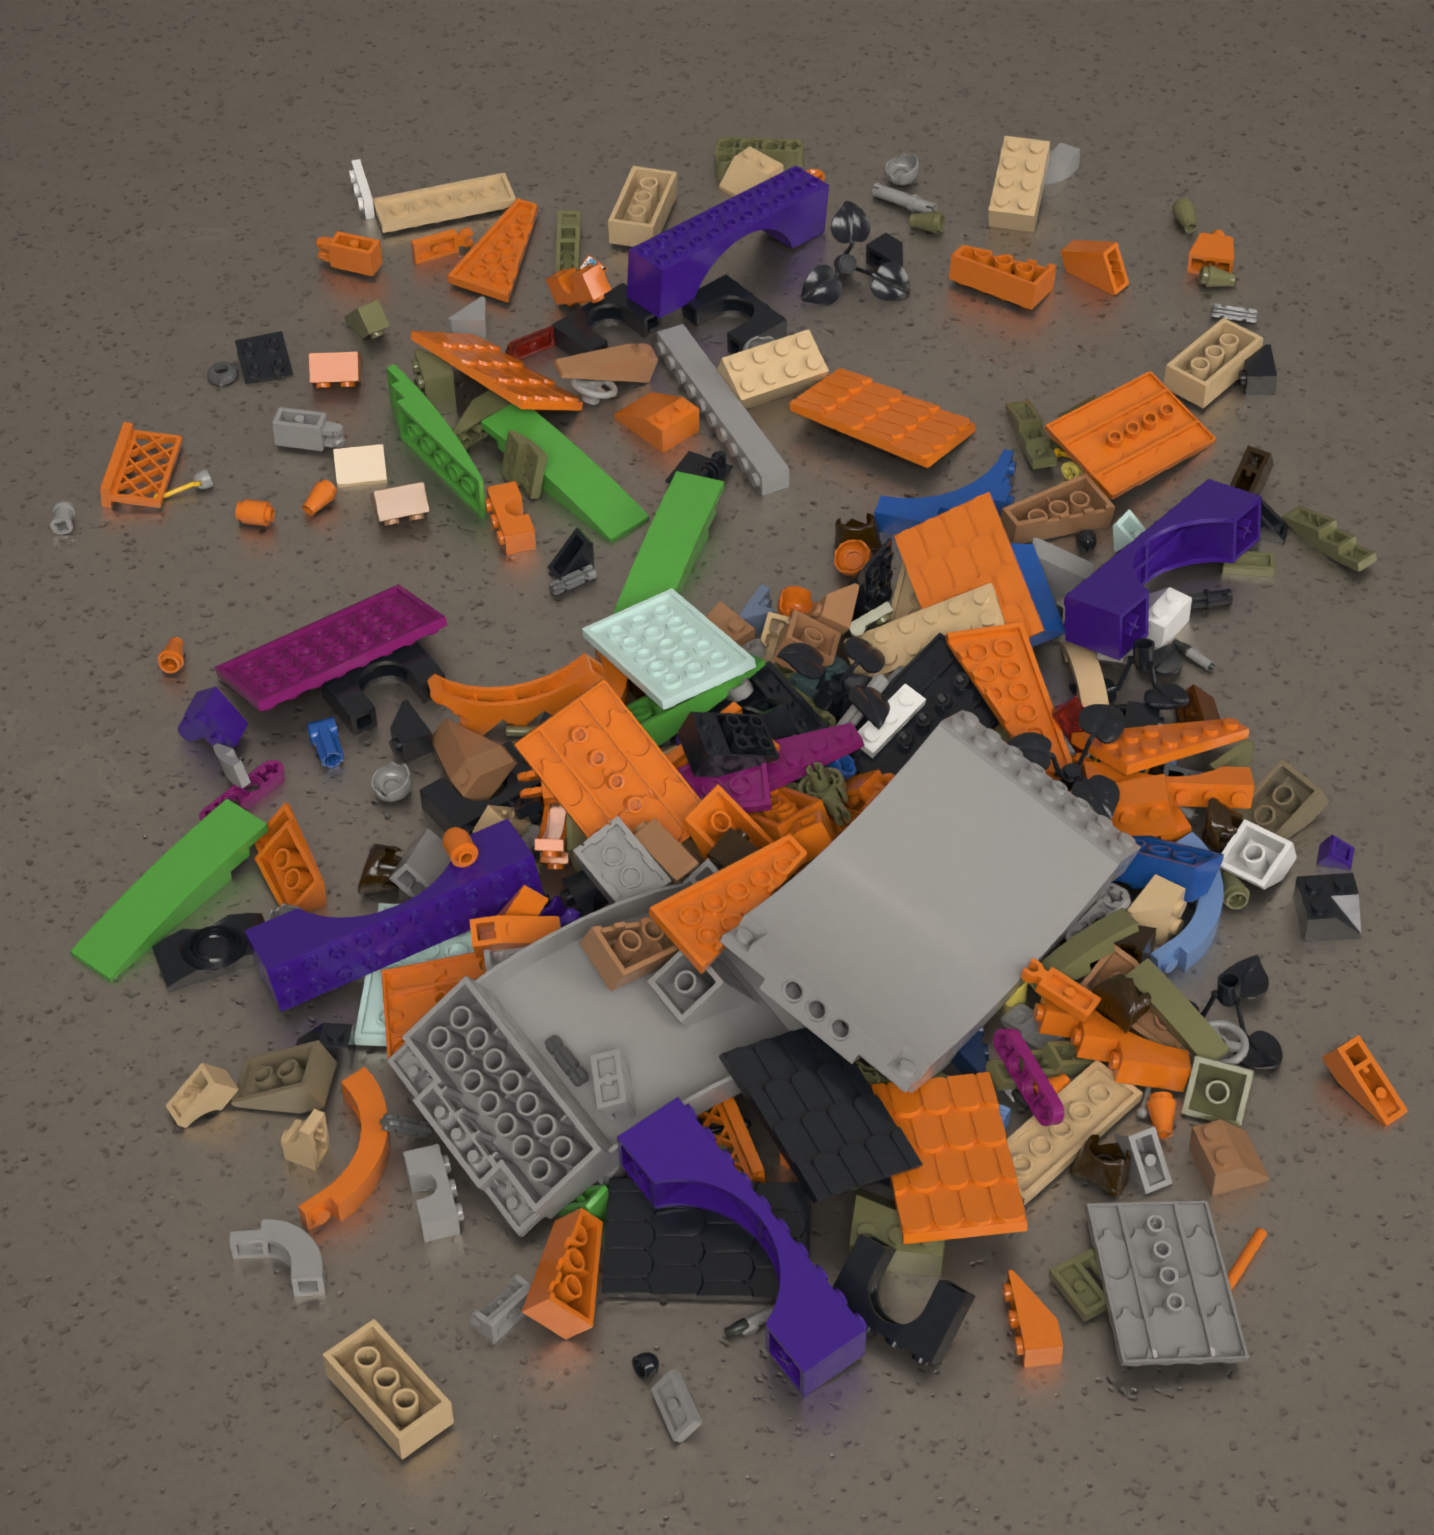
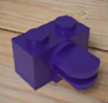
M215 686L196 692L184 713L185 716L178 726V732L184 739L190 742L205 738L212 747L218 743L231 748L237 746L249 723Z

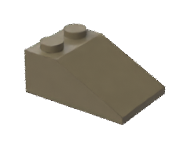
M1281 759L1254 788L1251 809L1236 808L1235 811L1242 814L1243 821L1246 819L1274 834L1288 839L1310 824L1330 801L1322 789L1284 759Z
M319 1040L245 1058L237 1083L239 1090L233 1096L231 1104L238 1108L298 1114L324 1108L337 1062Z

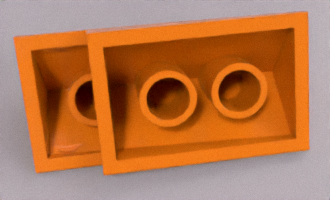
M284 803L268 821V832L254 843L258 851L254 859L279 906L286 903L287 905L298 906L305 912H311L327 906L324 880L289 803Z

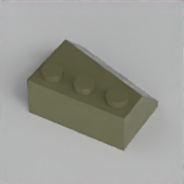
M859 1188L855 1200L849 1254L860 1233L872 1234L897 1249L886 1271L941 1277L946 1240L904 1244L895 1201Z

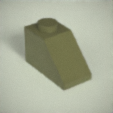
M379 300L361 306L344 316L345 321L362 339L368 336L372 340L385 334L383 330L390 326Z

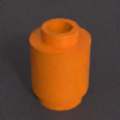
M245 499L244 501H238L235 517L242 524L267 527L274 520L275 509L269 501Z
M453 827L444 833L442 845L453 865L463 868L470 866L476 861L478 849L466 830Z

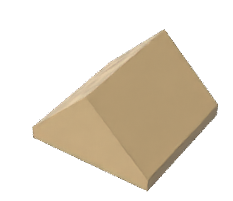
M383 444L333 449L337 488L387 483Z

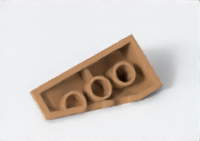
M640 343L624 344L555 359L554 364L561 378L650 383L658 358L651 345Z
M445 718L432 734L433 746L450 781L463 797L473 801L489 800L517 764L516 760L504 746L448 718Z
M1114 944L1115 952L1101 958L1080 985L1092 991L1098 983L1112 978L1116 974L1124 973L1127 975L1139 963ZM1096 1009V1011L1100 1013L1103 1017L1107 1018L1108 1020L1116 1024V1022H1114L1113 1019L1109 1018L1108 1015H1105L1102 1011ZM1151 1009L1138 1019L1129 1030V1032L1165 1046L1179 1049L1183 1047L1167 1031V1025Z

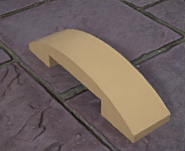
M1068 641L1060 642V649L1064 660L1069 662L1077 685V697L1081 709L1083 710L1092 704L1109 705L1103 674L1095 651Z

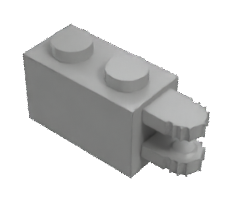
M279 407L272 422L276 446L323 451L325 447L340 448L345 444L344 436L341 435L344 433L343 425L341 423L329 422L327 413Z

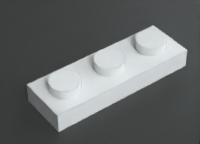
M352 160V170L348 172L350 183L353 184L354 196L357 197L359 211L364 212L366 219L375 218L373 198L361 160Z
M904 684L888 700L890 711L880 730L868 720L858 731L865 745L860 749L872 758L926 703V699L907 684Z

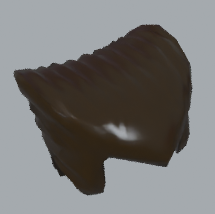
M867 513L866 524L853 518L846 524L841 523V518L837 519L835 523V551L841 543L854 539L865 542L871 551L879 550L883 544L874 516Z
M1212 797L1208 801L1202 841L1209 850L1223 852L1227 846L1226 843L1237 833V829L1242 824V814L1222 804L1216 798Z
M384 844L372 845L358 884V893L360 895L397 889L398 886L389 878L402 857L395 855L396 851L402 852L401 848Z
M1119 973L1112 978L1098 983L1091 992L1102 998L1096 1009L1113 1019L1126 1034L1134 1023L1150 1009L1148 1005L1151 1001V995L1147 992L1138 996L1133 978L1123 977L1126 974Z
M1093 1134L1083 1144L1075 1162L1071 1165L1069 1173L1086 1180H1091L1092 1183H1096L1097 1186L1109 1192L1111 1196H1120L1128 1182L1132 1158L1131 1152L1127 1150L1125 1158L1118 1142L1099 1145V1135Z

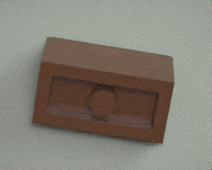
M1194 684L1185 690L1189 696V704L1176 709L1180 723L1220 719L1215 700L1211 695Z

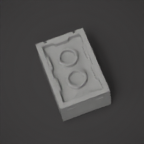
M619 816L610 822V826L609 824L605 825L583 842V846L579 845L573 850L576 863L610 904L657 888L672 885V880Z

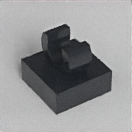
M543 796L524 799L517 798L514 812L519 820L529 817L530 822L534 825L542 822L544 811Z

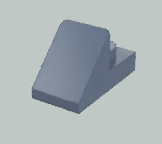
M760 585L739 614L741 618L755 628V635L763 632L768 612L777 614L776 610L771 609L770 587Z

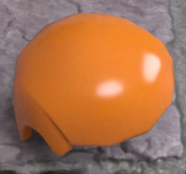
M847 540L836 549L834 565L842 575L854 578L872 558V552L862 540Z
M800 586L784 588L777 603L778 613L790 617L794 609L803 614L808 613L814 605L811 600V592Z

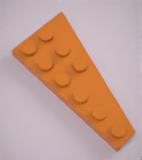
M517 198L447 275L448 283L509 303L538 214V204Z
M1234 718L1124 728L1120 738L1110 744L1102 743L1095 737L1088 753L1121 773L1129 775L1247 739L1249 728L1240 724ZM1085 732L1072 733L1071 743L1083 750L1091 734Z
M788 834L649 908V916L702 975L725 950L726 946L720 942L722 936L737 927L745 914L776 893L806 861L807 851L791 834Z

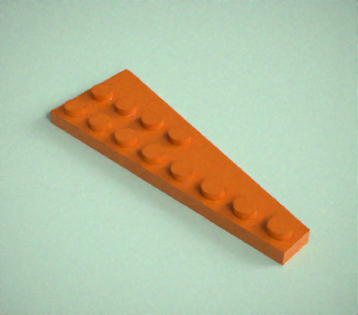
M1023 622L948 632L945 638L947 645L1009 737L1012 739L1019 734L1027 732L1042 734L1051 741L1050 752L1056 755L1060 769L1069 763H1073ZM1051 760L1050 766L1045 770V773L1053 780H1059V778L1054 776L1055 769Z

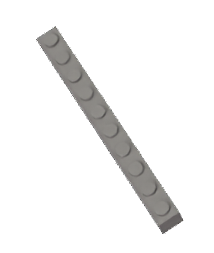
M681 324L658 331L657 342L655 343L658 356L663 357L668 370L673 371L679 385L682 384L686 389L689 399H693L696 403L699 413H703L706 417L709 427L714 428L717 432L719 441L721 443L724 442L732 458L735 457L740 470L749 477L752 487L757 488L762 496L788 488L789 467L685 325Z

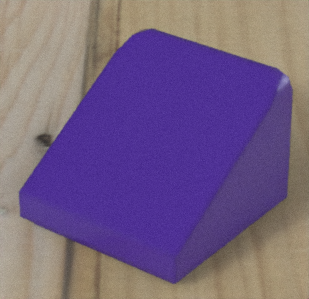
M1332 834L1319 845L1317 864L1350 870L1354 847Z

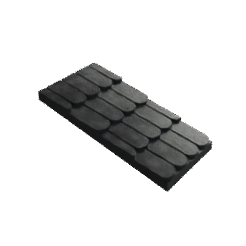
M939 633L888 683V686L881 693L889 700L904 684H907L924 697L926 703L873 758L861 749L848 754L854 759L855 767L861 774L879 769L882 774L892 773L896 776L939 723L962 710L974 714L979 719L978 722L986 728L994 729L996 726H999V720L947 645L946 636L942 633ZM865 716L856 725L857 731L868 721Z
M807 1027L789 1031L769 1039H763L750 1045L737 1047L718 1056L813 1203L918 1169L923 1165L902 1129L897 1127L879 1096L874 1094L856 1062L851 1064Z
M631 1178L609 1179L602 1294L606 1297L777 1301L779 1284L773 1264L760 1243L742 1226L718 1213L696 1207L673 1206L655 1209ZM751 1181L752 1189L758 1196L761 1194L767 1199L771 1206L772 1214L776 1219L782 1218L790 1230L789 1235L795 1242L800 1241L809 1253L808 1258L810 1259L811 1199L803 1186L797 1182L758 1183L757 1181Z

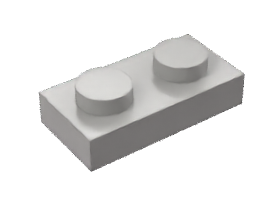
M669 1370L650 1388L673 1441L683 1442L703 1423L680 1371Z

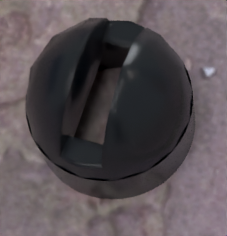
M1083 530L1075 536L1078 548L1084 552H1088L1089 549L1093 550L1097 545L1096 534L1093 530Z
M644 1352L632 1358V1366L636 1375L641 1380H646L657 1373L659 1360L653 1353Z

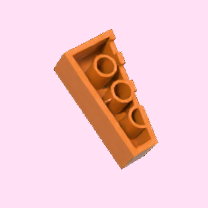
M583 1208L555 1220L521 1311L565 1340L592 1328L594 1321L603 1222Z

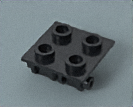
M282 331L235 340L237 356L241 363L246 384L293 375Z
M721 450L714 452L712 458L688 451L665 482L670 484L676 471L723 481L733 466L726 464V454Z

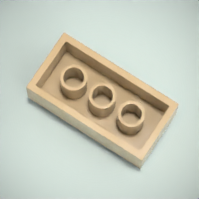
M1004 136L988 210L989 227L1026 232L1035 231L1050 159V141Z
M632 166L608 220L609 243L634 247L662 232L678 195L677 172Z
M1223 317L1166 365L1164 385L1174 394L1204 408L1239 379V372L1244 370L1245 360L1262 348L1263 337Z
M809 329L723 357L717 368L745 409L811 388L824 379L829 372Z
M375 1319L322 1354L326 1376L402 1460L454 1423L451 1401Z

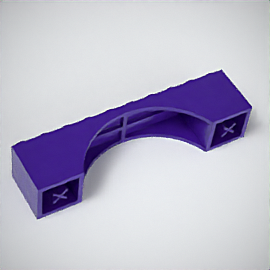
M795 165L630 248L626 297L656 317L661 318L694 299L703 279L713 264L732 244L742 237L762 230L792 249L825 232L829 185Z
M1207 479L1137 538L1127 544L1115 556H1112L1110 560L1093 574L1083 580L1071 592L1067 593L1064 599L1065 641L1120 660L1133 649V642L1135 640L1148 636L1149 590L1144 585L1164 572L1186 565L1209 562L1234 563L1260 540L1262 496Z
M505 819L470 834L478 849V857L473 864L460 868L453 865L450 861L444 872L428 888L397 906L373 914L339 918L319 916L296 908L245 930L259 974L279 1010L283 1012L471 930L469 919L496 916L523 885L544 896L534 855L511 822Z
M677 1097L617 1136L619 1164L655 1209L685 1206L709 1210L739 1224L760 1243L773 1264L779 1284L776 1304L765 1324L766 1350L800 1394L805 1397L865 1355L867 1325L859 1313L855 1312L853 1314L848 1308V1302L844 1294L838 1288L834 1290L827 1282L828 1276L823 1268L818 1264L814 1266L808 1258L809 1253L800 1241L795 1242L789 1235L790 1230L782 1218L776 1219L772 1214L771 1206L763 1195L760 1194L758 1196L755 1193L749 1177L743 1171L739 1173L733 1166L734 1161L726 1149L721 1150L716 1145V1139L707 1126L702 1127L699 1124L694 1109L689 1104L684 1105Z

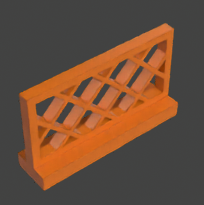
M123 422L100 487L102 507L112 508L113 502L161 508L183 437L134 430L133 423ZM137 440H148L149 443L140 446ZM165 443L174 444V446L164 449L161 445ZM153 448L159 451L152 456H149L147 451ZM138 455L144 458L136 463L131 459ZM162 458H166L169 461L161 466L156 463V461ZM149 464L154 468L145 473L140 469ZM133 471L138 474V476L132 479H128L125 476ZM160 474L163 479L155 483L150 479ZM143 481L147 483L148 486L141 489L135 486ZM127 488L132 490V493L128 495L119 494L120 491ZM152 491L158 493L157 498L144 496Z
M734 1097L715 1105L710 1113L703 1112L697 1115L698 1118L705 1120L702 1127L707 1126L709 1128L712 1122L724 1127L719 1136L713 1134L716 1139L715 1143L719 1148L721 1144L733 1148L734 1151L731 1157L734 1161L733 1166L737 1170L743 1171L751 1181L766 1183L764 1167Z

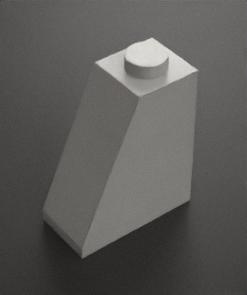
M1033 537L1032 544L1036 549L1053 596L1065 597L1068 592H1071L1083 580L1093 574L1094 563L1040 538Z
M427 828L410 844L389 879L411 898L424 891L438 879L449 865V856L443 848L442 840Z

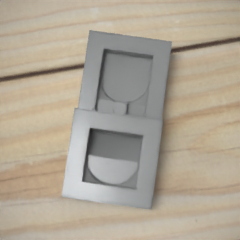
M216 743L213 749L227 779L240 788L250 784L251 781L243 763L237 759L233 748Z
M1019 1003L1000 1018L1001 1024L1005 1028H1015L1020 1032L1030 1050L1042 1049L1047 1042L1065 1041V1037L1039 1033L1037 1021L1033 1020L1034 1010L1022 1003Z

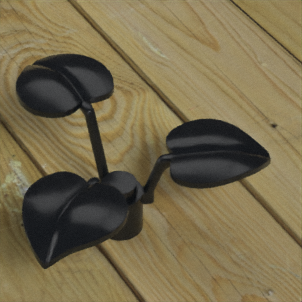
M845 201L832 219L831 233L838 242L843 244L850 242V244L844 250V254H840L835 258V274L829 265H819L810 271L802 287L801 300L818 305H829L836 302L842 292V283L837 277L840 273L848 274L853 271L875 278L870 285V289L881 300L896 301L910 294L911 287L907 272L900 264L885 262L879 266L876 274L857 267L856 259L849 255V252L854 247V241L864 242L868 238L870 222L865 212L858 205L851 201Z
M851 637L845 642V653L855 662L839 681L830 679L824 682L827 671L822 666L824 658L818 650L808 644L792 643L778 653V658L787 662L802 676L812 680L819 679V683L816 686V689L819 691L813 698L818 708L830 711L834 705H838L841 700L849 697L853 705L878 730L881 729L889 714L890 705L888 700L879 691L872 687L862 688L860 685L851 687L845 693L842 691V684L858 665L868 673H877L884 667L885 657L878 648L873 647L870 642L859 637Z
M1148 638L1135 640L1133 642V656L1127 657V664L1118 684L1115 685L1112 680L1104 678L1109 703L1117 699L1116 692L1121 690L1131 665L1134 664L1137 670L1150 672L1154 689L1147 690L1144 693V701L1148 706L1159 710H1171L1189 704V696L1181 686L1173 683H1166L1162 686L1157 684L1155 673L1162 676L1172 675L1179 672L1183 667V661L1173 642L1155 650L1153 640ZM1069 684L1070 691L1078 698L1077 685Z
M1092 704L1080 712L1078 718L1079 727L1082 731L1091 735L1077 764L1069 763L1063 766L1062 769L1059 767L1056 755L1050 752L1051 741L1042 734L1035 732L1022 733L1007 742L1009 746H1014L1021 750L1023 756L1031 763L1040 765L1044 770L1048 769L1052 760L1055 769L1054 776L1059 778L1058 781L1065 784L1068 791L1072 790V794L1075 797L1087 801L1090 808L1097 814L1104 815L1112 820L1120 796L1118 786L1113 780L1102 775H1094L1088 779L1086 776H1083L1081 767L1095 737L1102 743L1110 744L1118 740L1122 735L1125 727V718L1119 708L1107 704Z
M1258 955L1237 962L1218 976L1217 990L1211 992V997L1200 1014L1205 1018L1216 999L1226 1007L1235 1005L1239 1026L1246 1033L1249 1040L1248 1053L1239 1064L1250 1069H1272L1280 1066L1282 1063L1283 1053L1279 1042L1273 1035L1265 1031H1256L1249 1036L1246 1032L1240 996L1245 999H1255L1264 995L1269 987L1268 976ZM1190 1001L1191 1004H1192V1005L1198 1010V1012H1199V1007L1197 1006V1004H1195L1194 1002Z

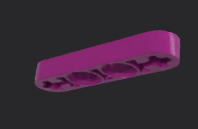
M268 760L248 774L251 781L250 784L244 788L236 785L232 786L200 812V821L226 799L239 802L238 806L246 811L284 782L285 772L283 764L277 760ZM255 785L260 787L254 792L246 791V788Z
M1015 1028L998 1029L993 1038L994 1048L1035 1118L1043 1126L1059 1125L1064 1119V1106L1022 1035ZM1020 1058H1022L1024 1062L1023 1072L1020 1070L1019 1066ZM1034 1081L1038 1085L1037 1096L1035 1095L1033 1090Z

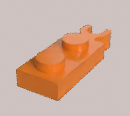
M463 228L459 233L455 229L411 240L412 257L415 264L458 253L460 246H473L474 241L472 238H467L473 235L471 228Z
M1033 958L1020 975L1021 979L1025 982L1037 984L1035 989L1037 993L1083 1023L1089 1019L1102 998L1054 967H1051L1049 971L1045 970L1042 963Z

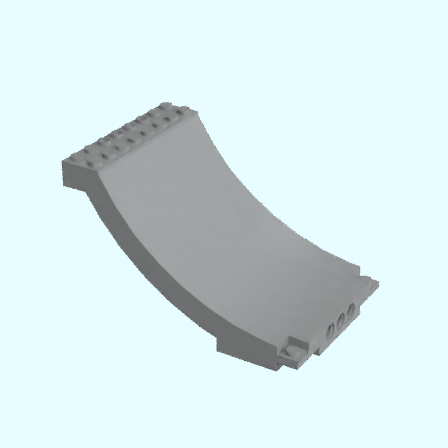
M964 710L942 720L881 793L826 849L776 893L745 914L739 925L725 933L720 940L724 946L765 978L759 988L851 1064L862 1057L904 1092H914L949 1065L956 1053L1025 983L1020 975L1023 969L1028 967L1030 960L1033 958L1042 962L1050 955L1108 885L1126 871L1141 849L1131 835L1119 831L1113 826L1109 818L1097 814L1090 808L1087 801L1075 797L1068 791L1065 784L1058 780H1053L1045 773L1043 767L1036 763H1031L1023 756L1021 750L1014 746H1009L996 731L986 728L978 722L979 719L974 714Z
M709 858L682 883L657 888L618 901L581 917L535 941L476 980L465 976L402 1036L405 1043L387 1060L415 1099L412 1101L478 1189L484 1190L518 1236L523 1237L543 1217L552 1219L590 1186L619 1166L617 1136L678 1097L684 1105L689 1104L694 1109L696 1115H699L711 1107L742 1093L718 1057L721 1053L806 1027L759 989L765 978L727 947L702 975L679 950L660 969L611 992L579 944L591 927L600 925L601 927H608L617 922L625 921V923L637 922L641 918L650 917L649 908L722 870ZM553 1035H558L564 1042L563 1045L567 1046L579 1061V1066H582L588 1073L589 1079L586 1083L579 1087L572 1083L569 1079L570 1076L566 1075L555 1061V1056L551 1055L546 1049L545 1041L548 1038H551ZM619 1048L629 1064L636 1116L627 1118L623 1112H615V1120H609L602 1111L599 1112L597 1110L590 1056Z

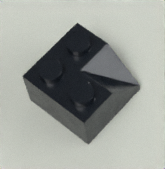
M1353 873L1297 876L1293 901L1304 942L1361 938L1359 892Z

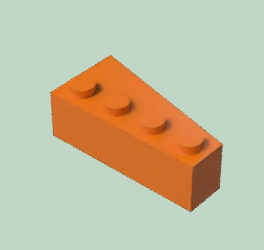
M962 244L951 255L948 279L956 281L960 285L977 289L982 293L991 294L1003 301H1009L1020 305L1022 308L1032 310L1053 290L1057 265L1048 263L1047 267L1037 265L1036 260L1027 259V263L1013 260L1014 256L1009 254L994 256L990 250Z
M1165 774L1115 782L1119 788L1120 796L1111 820L1114 827L1131 836H1177L1174 808Z

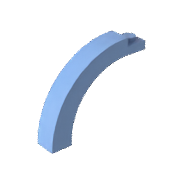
M1193 832L1175 842L1210 851ZM1220 869L1208 893L1195 900L1196 912L1186 928L1172 940L1150 953V961L1163 974L1165 972L1170 973L1177 965L1186 972L1205 955L1212 945L1220 924L1224 896Z

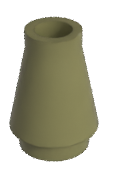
M1181 198L1175 201L1172 206V214L1183 226L1185 232H1194L1198 228L1194 203L1188 198Z
M939 211L912 213L909 225L912 228L937 234L944 230L945 215L939 213Z
M1210 264L1202 266L1199 284L1204 285V288L1234 286L1235 273L1227 272Z
M1224 871L1221 874L1224 891L1223 903L1233 910L1245 907L1250 897L1249 890L1238 876Z

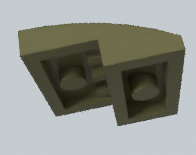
M513 430L508 431L501 474L507 482L516 481L517 486H521L530 499L540 498L548 455L527 437Z

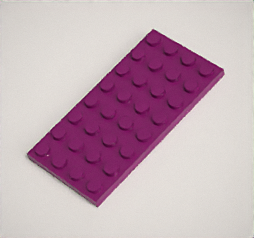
M397 584L215 666V670L220 679L261 712L273 709L276 704L285 700L294 699L304 691L318 688L328 680L342 677L352 669L364 667L376 658L388 656L402 646L412 645L416 640L426 635L436 634L439 632V629L448 625L444 615L400 584Z

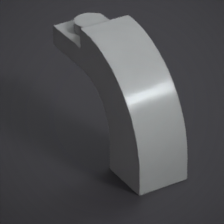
M1060 142L1050 152L1044 185L1054 184L1070 177L1079 168L1080 149ZM1002 148L998 152V164Z
M261 1219V1229L230 1231L229 1243L233 1259L261 1257L279 1259L291 1268L294 1297L326 1295L325 1273L321 1253L315 1241L304 1230L285 1221Z

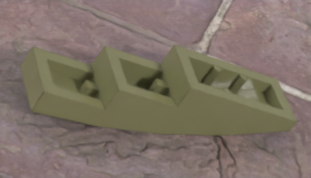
M581 210L558 211L555 273L562 269L573 267L578 270L580 267Z
M1029 400L1006 403V411L1012 428L1032 469L1057 466V456L1050 447V437L1043 429V419Z
M1300 505L1282 516V519L1301 538L1340 564L1360 572L1377 561L1376 552L1357 545L1356 536L1338 529L1337 520Z
M1121 908L1071 937L1041 963L1045 970L1049 971L1051 967H1054L1075 981L1091 973L1090 963L1114 953L1115 942L1138 932V922L1124 908ZM1028 983L1034 990L1036 989L1037 984Z
M1148 958L1126 975V978H1133L1136 991L1140 995L1147 992L1150 993L1151 1001L1148 1005L1150 1009L1167 1025V1031L1194 1057L1198 1055L1218 1061L1230 1051L1229 1047L1191 1002Z
M1071 1040L1047 1042L1042 1049L1031 1050L1047 1078L1061 1073L1066 1074L1068 1077L1077 1075L1095 1061L1077 1058L1075 1046L1071 1044ZM1020 1058L1019 1066L1020 1070L1023 1072L1024 1062L1023 1059ZM992 1059L987 1063L985 1069L987 1072H990L992 1081L998 1091L1018 1088L1001 1059Z

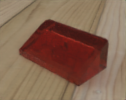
M549 326L509 342L505 353L520 360L555 346L554 327Z
M1077 695L1055 706L1052 710V717L1075 752L1082 753V749L1071 743L1072 733L1084 732L1079 727L1078 718L1080 712L1085 707Z

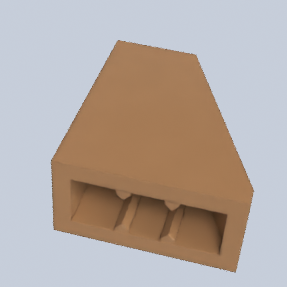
M655 818L649 823L647 821L642 822L634 829V836L672 880V885L682 883L699 867L697 860Z

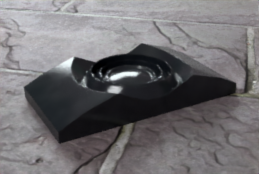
M262 913L230 914L212 926L202 929H181L152 947L153 953L168 992L255 966L256 963L245 930L264 923L265 920Z

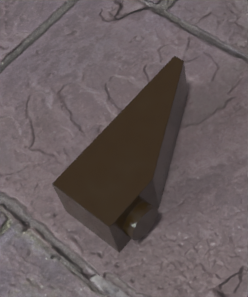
M1248 445L1230 486L1259 495L1274 466L1272 454Z

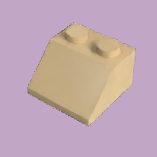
M749 146L734 156L719 185V189L734 197L782 173L783 164Z
M1156 874L1127 910L1138 922V925L1157 928L1154 946L1166 944L1173 935L1177 936L1184 925V920L1181 918L1187 902L1184 901L1186 888Z

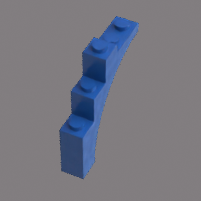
M1004 449L998 461L986 474L958 490L922 498L880 496L874 511V518L877 521L879 532L893 535L899 534L987 492L991 493L1001 517L1002 508L1014 504L1015 497L1011 496L1012 485H1010L1011 478H1009L1010 476L1014 477L1017 462L1013 461L1014 451Z

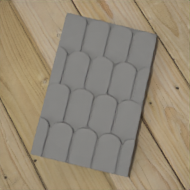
M1207 1200L1086 1204L1085 1211L1092 1247H1094L1110 1326L1113 1329L1117 1355L1121 1366L1219 1362L1230 1364L1248 1361V1351Z

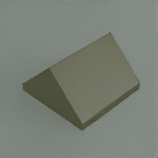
M1195 1055L1181 1113L1212 1122L1223 1120L1241 1128L1251 1095L1255 1070Z

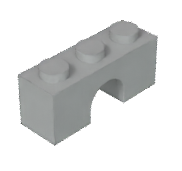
M439 1144L403 1152L411 1193L421 1191L433 1193L429 1197L416 1200L417 1214L424 1242L461 1234L459 1221H464L461 1203L454 1202L453 1197L458 1196L454 1178L448 1179L447 1173L451 1172L448 1155L441 1154Z

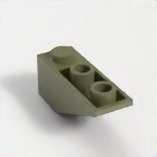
M491 390L473 399L453 429L463 447L467 449L469 446L487 437L489 434L482 429L481 421L510 405V403Z

